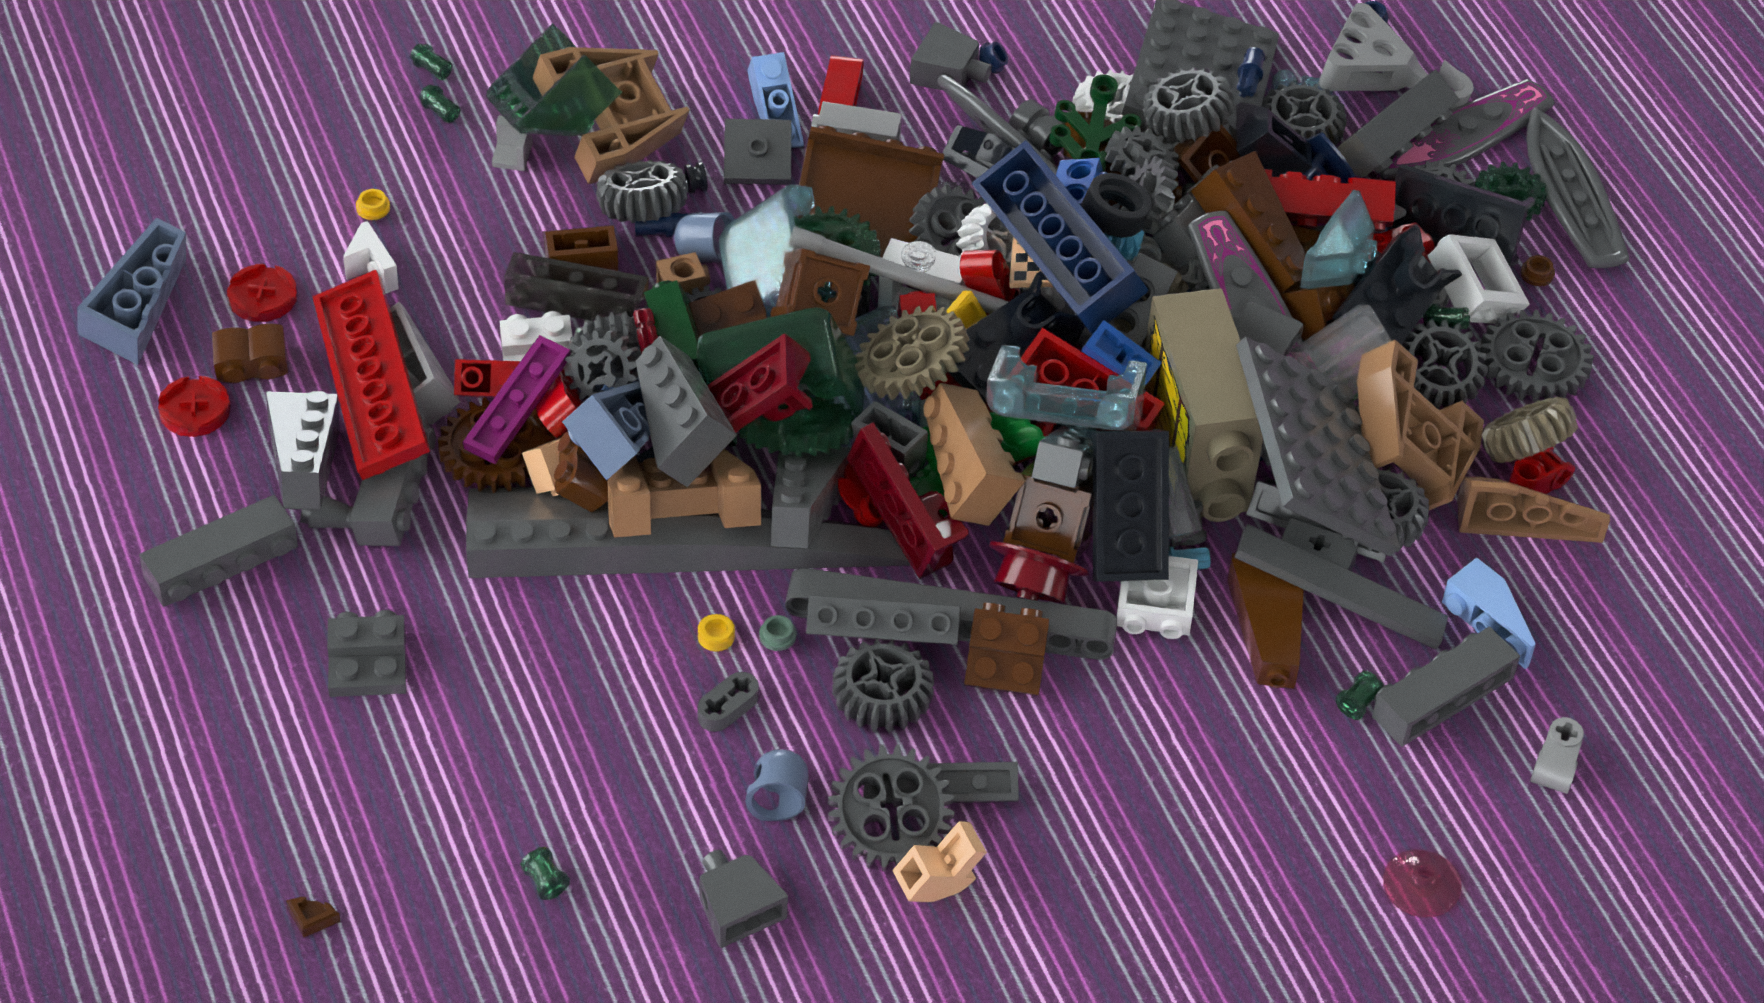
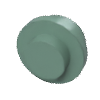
M781 615L771 616L766 619L759 630L760 642L763 646L773 651L789 649L793 646L797 637L796 628L791 620Z

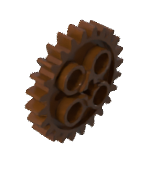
M486 397L483 398L481 406H477L471 401L469 402L468 411L457 408V418L447 417V426H441V437H438L440 462H444L445 472H452L454 481L463 478L464 487L466 488L475 482L479 492L486 485L491 486L493 493H496L501 485H504L506 490L510 492L512 490V483L515 482L521 487H526L525 478L531 479L522 453L555 440V437L544 426L537 415L536 409H534L496 464H493L465 450L463 446L464 439L489 406L490 402Z

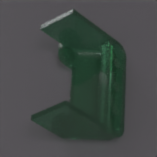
M553 23L492 83L486 93V97L520 134L582 136L593 127L594 120L622 92L584 54L542 96L533 80L540 55L568 47H576Z
M803 309L707 332L698 338L697 361L700 375L706 385H708L786 333L811 354V361L799 385L806 383L812 394L823 399L844 396L856 418L863 412L864 386L855 368V364L858 361L833 316L825 309ZM737 436L728 444L730 447L736 446Z

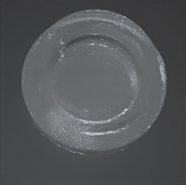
M910 242L903 247L901 260L905 266L925 273L935 263L936 251L932 245L926 242Z

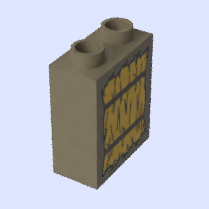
M1222 288L1152 296L1144 349L1162 362L1143 390L1165 403L1159 420L1153 429L1169 431V488L1174 503L1185 500H1199L1203 503V511L1200 512L1201 517H1205L1213 522L1227 521L1236 517L1241 512L1248 511L1253 496L1263 443V436L1236 347L1240 342V338Z

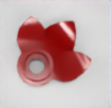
M848 463L844 471V478L838 479L840 495L844 502L853 509L854 516L863 526L876 527L881 524L883 518Z

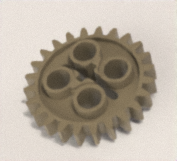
M931 305L925 312H922L920 306H918L913 314L909 315L906 310H903L902 316L899 319L890 316V324L887 326L878 324V333H868L867 337L870 342L859 345L862 352L855 355L858 361L855 364V368L858 371L857 374L863 386L867 387L870 394L876 392L879 398L888 394L890 400H894L901 393L903 398L907 399L912 391H916L917 395L920 396L924 387L928 386L934 390L935 381L941 380L946 382L948 380L945 375L947 372L958 371L955 363L965 361L963 353L969 351L966 342L970 339L961 319L957 318L954 311L947 313L945 307H942L936 312L934 306Z

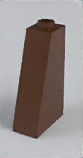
M1232 553L1227 582L1256 682L1259 685H1267L1274 688L1295 689L1300 666L1304 589L1235 558L1236 553Z

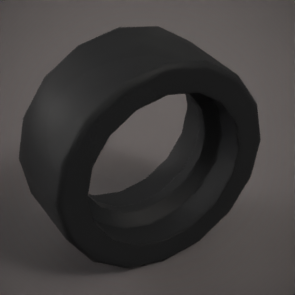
M1108 173L1100 174L1093 178L1081 206L1103 233L1124 238L1132 237L1141 231L1152 208V203L1147 191L1136 181L1123 175ZM1103 199L1116 201L1130 212L1118 210L1110 206Z

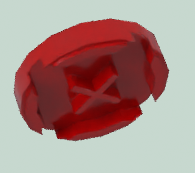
M255 264L241 269L233 275L230 280V286L227 288V299L232 311L242 319L253 322H268L281 318L291 311L297 302V285L292 274L283 267L274 265L275 268L266 267V264Z
M188 376L168 384L160 393L158 400L161 423L169 431L180 436L189 437L207 435L219 429L228 419L231 410L227 389L219 381L207 376H198L199 379L190 380Z

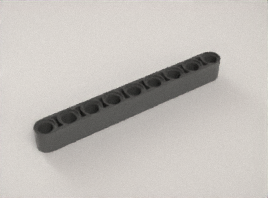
M800 568L792 572L785 601L786 610L800 618H807L809 596L960 606L959 640L970 642L974 609H983V603L1001 604L1006 606L1005 613L1019 615L1021 608L1037 609L1043 611L1042 618L1050 619L1046 653L1103 660L1112 656L1117 630V618L1112 613L1104 610L809 568Z

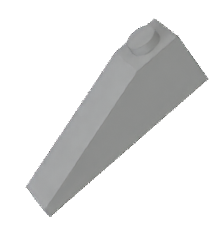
M397 302L390 310L419 413H425L428 423L434 424L442 416L449 414L460 403L458 396H454V387L408 312L400 302Z

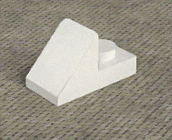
M369 222L361 223L344 254L346 279H352L377 270L382 279L385 293L399 289L395 262Z

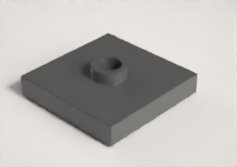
M725 119L724 184L791 185V120Z

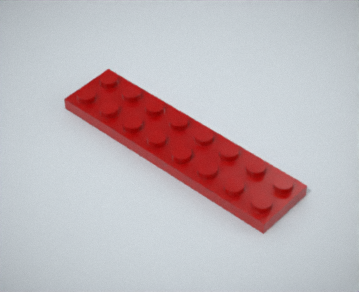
M373 270L312 296L356 469L362 480L382 474L386 470L429 453V444L383 282L378 271Z

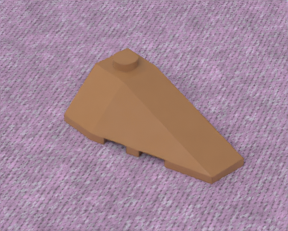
M1465 476L1457 498L1459 532L1603 543L1610 522V514L1501 479Z

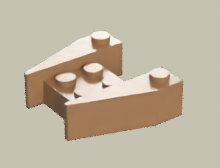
M568 47L540 55L533 80L545 103L550 104L582 95L600 128L598 131L582 135L574 157L588 184L599 182V177L604 175L607 170H614L616 165L623 166L627 162L635 163L639 160L641 161L681 133L690 110L687 106L671 111L652 76V71L659 55L657 50Z
M1393 340L1361 355L1357 379L1359 410L1362 420L1361 432L1370 445L1369 454L1376 469L1394 462L1411 479H1416L1418 487L1424 488L1425 498L1429 499V510L1453 500L1480 449L1484 420L1463 401L1438 410L1414 388L1418 360L1400 343Z
M723 449L688 487L658 469L655 458H649L644 460L643 463H638L636 456L631 458L608 480V516L614 538L651 535V519L718 513L724 528L761 525L760 481L754 469L726 449Z

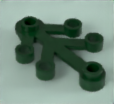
M1101 74L1093 78L1090 87V96L1094 101L1090 125L1076 111L1075 104L1069 100H1060L1056 104L1054 116L1058 121L1068 122L1086 142L1085 148L1083 149L1074 140L1069 127L1063 124H1057L1052 127L1049 140L1056 147H1064L1073 159L1100 158L1103 172H1105L1106 165L1110 162L1105 161L1107 153L1105 150L1100 152L1099 146L1108 142L1115 131L1121 132L1123 127L1126 126L1132 132L1135 126L1140 128L1142 122L1139 116L1130 113L1124 115L1122 120L1103 128L1107 104L1115 99L1118 83L1112 76Z

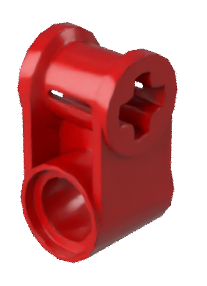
M1550 447L1544 452L1517 460L1509 482L1548 494L1553 490L1561 488L1570 480L1575 471V466L1571 462H1564L1554 453V448Z

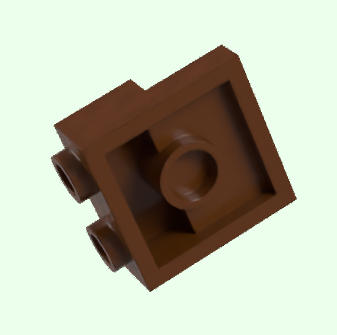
M756 280L689 303L709 368L713 371L719 369L720 374L728 372L737 366L739 361L747 359L777 339L772 324L769 321V315Z
M983 603V609L975 608L964 686L1039 696L1050 619L1042 618L1043 611L1037 609L1021 608L1019 615L1005 613L1006 606L995 603Z

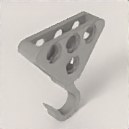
M1357 3L1327 58L1318 84L1322 89H1329L1330 91L1399 90L1404 87L1412 88L1428 74L1419 64L1414 52L1371 6L1365 3ZM1347 37L1358 39L1361 43L1351 42ZM1338 53L1348 54L1353 57V60L1345 59ZM1444 60L1439 74L1450 88L1455 90L1454 93L1460 99L1450 108L1453 110L1469 102L1474 87L1468 76Z

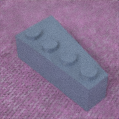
M155 218L77 307L78 335L138 365L186 261V232Z
M640 381L591 395L562 421L568 429L570 439L584 450L606 480L633 458L650 437Z

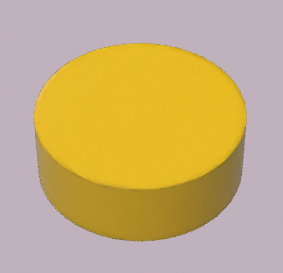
M711 614L699 622L698 641L705 649L715 652L723 651L733 644L735 640V625L729 617L721 614Z

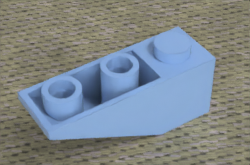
M784 52L752 57L747 71L754 103L760 119L791 120V149L804 147Z
M1475 558L1448 579L1442 603L1451 613L1459 616L1472 626L1477 633L1490 626L1520 655L1518 664L1526 669L1530 664L1536 643L1505 579L1481 560Z

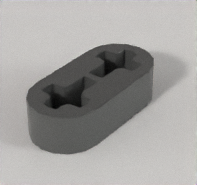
M736 672L704 695L697 706V718L701 727L712 732L722 731L750 710L757 703L759 697V684L755 676L747 672ZM735 689L740 690V692H738V693L735 695ZM721 709L720 715L718 713H715ZM708 710H711V711L714 712V713H711V714L709 715V714H708Z

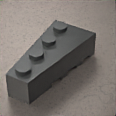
M659 336L650 346L644 349L641 356L635 362L657 468L688 487L737 434L689 355Z
M803 441L780 443L772 505V547L809 548L821 530L822 521L828 520L830 517L831 507L838 505L841 500L838 479L844 478V471L849 463L846 458L852 447L808 445Z

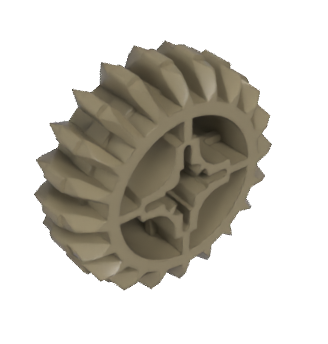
M1555 397L1542 401L1538 400L1535 403L1526 404L1521 408L1505 413L1503 416L1494 419L1493 422L1488 423L1482 431V442L1486 453L1489 454L1492 461L1504 463L1517 459L1521 460L1524 457L1533 456L1536 453L1544 452L1546 449L1556 446V444L1571 437L1578 429L1577 417L1573 406H1570L1567 398Z

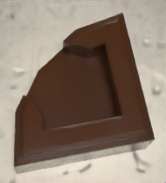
M302 896L286 900L287 909L303 938L340 922L339 913L327 902L323 904L318 901L307 900V897Z

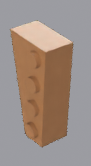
M940 383L931 396L925 400L923 412L927 419L930 441L934 448L937 470L941 476L944 498L948 505L950 517L954 520L989 526L1023 485L1025 480L1021 473L1013 470L1012 467L1015 461L1011 453L1005 452L1000 444L1003 438L999 430L992 429L990 425L992 417L978 390Z

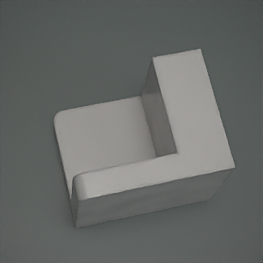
M499 115L496 122L497 145L492 158V166L524 171L533 144L532 120Z

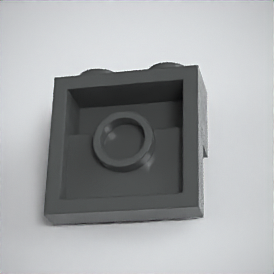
M381 610L371 617H359L353 612H342L337 618H328L329 697L406 694V630L404 615H396L395 612L390 610Z

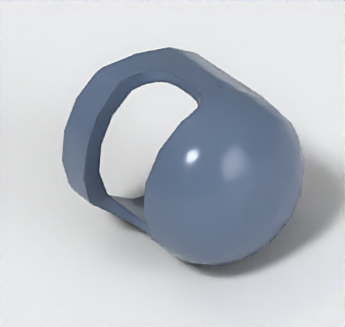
M729 212L689 214L681 218L676 226L674 242L678 254L684 255L696 252L700 263L728 261L737 248V226L734 217ZM721 217L725 225L727 240L726 248L717 254L714 247L713 234L715 222Z
M775 749L766 752L756 763L753 772L756 781L748 786L745 800L747 809L754 817L762 821H779L795 817L803 811L806 803L809 783L807 764L801 756L790 750ZM762 787L770 792H775L779 795L778 807L773 810H767L754 800L753 795Z

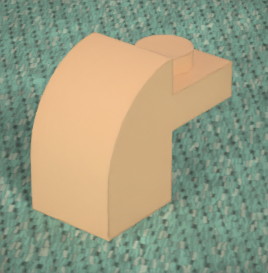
M959 821L937 847L914 845L892 871L908 901L935 902L957 894L973 883L976 877L972 869L987 852L972 824Z

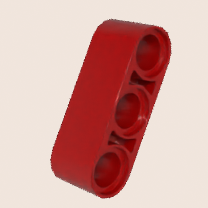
M831 55L818 115L823 101L857 106L863 77L864 59Z
M965 250L960 258V274L966 287L1008 302L1022 294L1019 288H1010V269L1000 250Z
M562 369L536 406L539 419L556 438L561 437L568 431L562 421L582 404V400L579 399L580 393L578 388L570 389L569 386L574 381L570 376L565 375L564 369Z

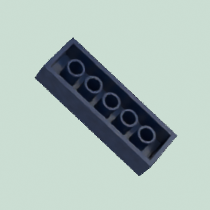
M1027 140L971 183L1091 334L1096 331L1103 320L1109 323L1149 291L1131 265Z

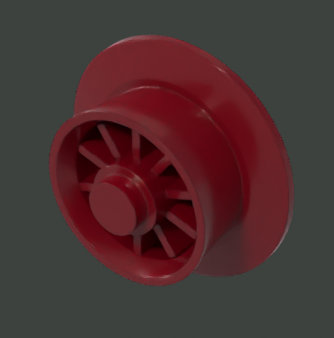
M991 541L989 544L990 548L1005 556L994 583L1017 592L1016 597L1032 601L1041 599L1065 604L1069 576L1087 577L1090 573L1087 569L1043 552L1003 542Z

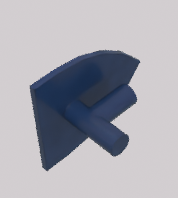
M1323 132L1307 139L1311 144L1312 168L1302 174L1307 176V180L1320 175H1333L1340 177L1341 183L1348 184V178H1356L1345 157Z

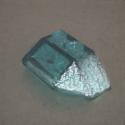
M1353 190L1320 233L1317 243L1306 253L1301 288L1311 289L1349 285L1359 273H1364L1367 262L1373 261L1377 251V241L1373 240L1375 227L1360 191Z

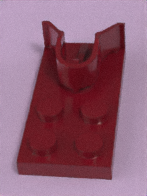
M784 333L707 385L736 433L761 415L767 420L775 422L793 415L797 410L804 408L810 410L813 407L812 400L797 388L811 361V354ZM786 404L789 407L787 409H780L778 406Z
M874 422L862 427L846 459L908 559L917 577L921 579L950 565L954 559L952 545L968 536V528H965L960 520L951 519L947 502L944 496L937 491L931 490L918 497L909 482L907 469L902 463H898L892 454L887 436L883 432L878 431ZM939 510H946L948 512V517L944 518V516L939 512Z

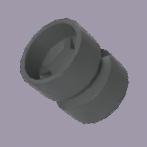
M1029 99L1014 111L1009 124L1015 130L1021 129L1025 132L1037 150H1045L1052 158L1062 150L1063 147L1052 145L1049 137L1054 125H1065V123L1058 121L1054 115L1050 116L1047 108L1037 101Z

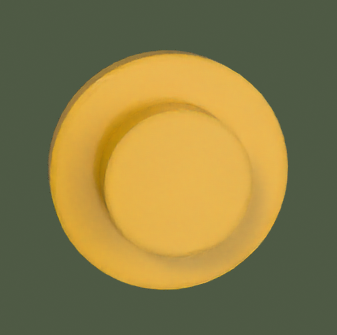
M368 189L359 195L356 202V211L364 219L378 220L389 213L390 201L381 190Z

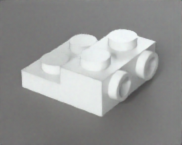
M556 311L547 312L538 318H526L524 315L514 314L507 320L500 321L503 361H521L539 335L568 349L570 337H573L570 315H561ZM567 362L563 369L565 371L572 369L571 364Z
M1169 556V580L1121 581L1116 616L1117 626L1123 627L1130 634H1141L1145 630L1160 632L1167 639H1177L1182 635L1189 636L1193 617L1198 560Z

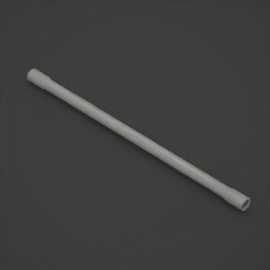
M796 226L793 227L787 245L794 249L803 248L815 251L817 254L852 263L858 262L870 265V273L928 293H935V295L951 301H955L962 291H972L983 310L989 314L1008 303V301L828 240L822 235ZM1084 328L1076 344L1082 346L1086 344L1091 335L1087 328Z

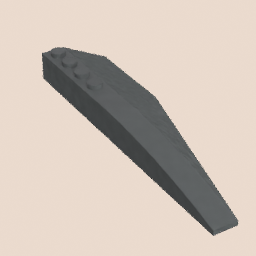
M512 487L510 492L506 488H498L496 493H493L491 488H484L481 492L478 491V488L469 489L466 521L468 578L909 566L910 563L889 529L834 520L822 521L821 530L808 549L772 547V510L761 509V525L724 528L719 514L715 513L651 519V535L614 538L609 525L608 501L591 513L561 495L552 497L551 491L536 494L534 487Z

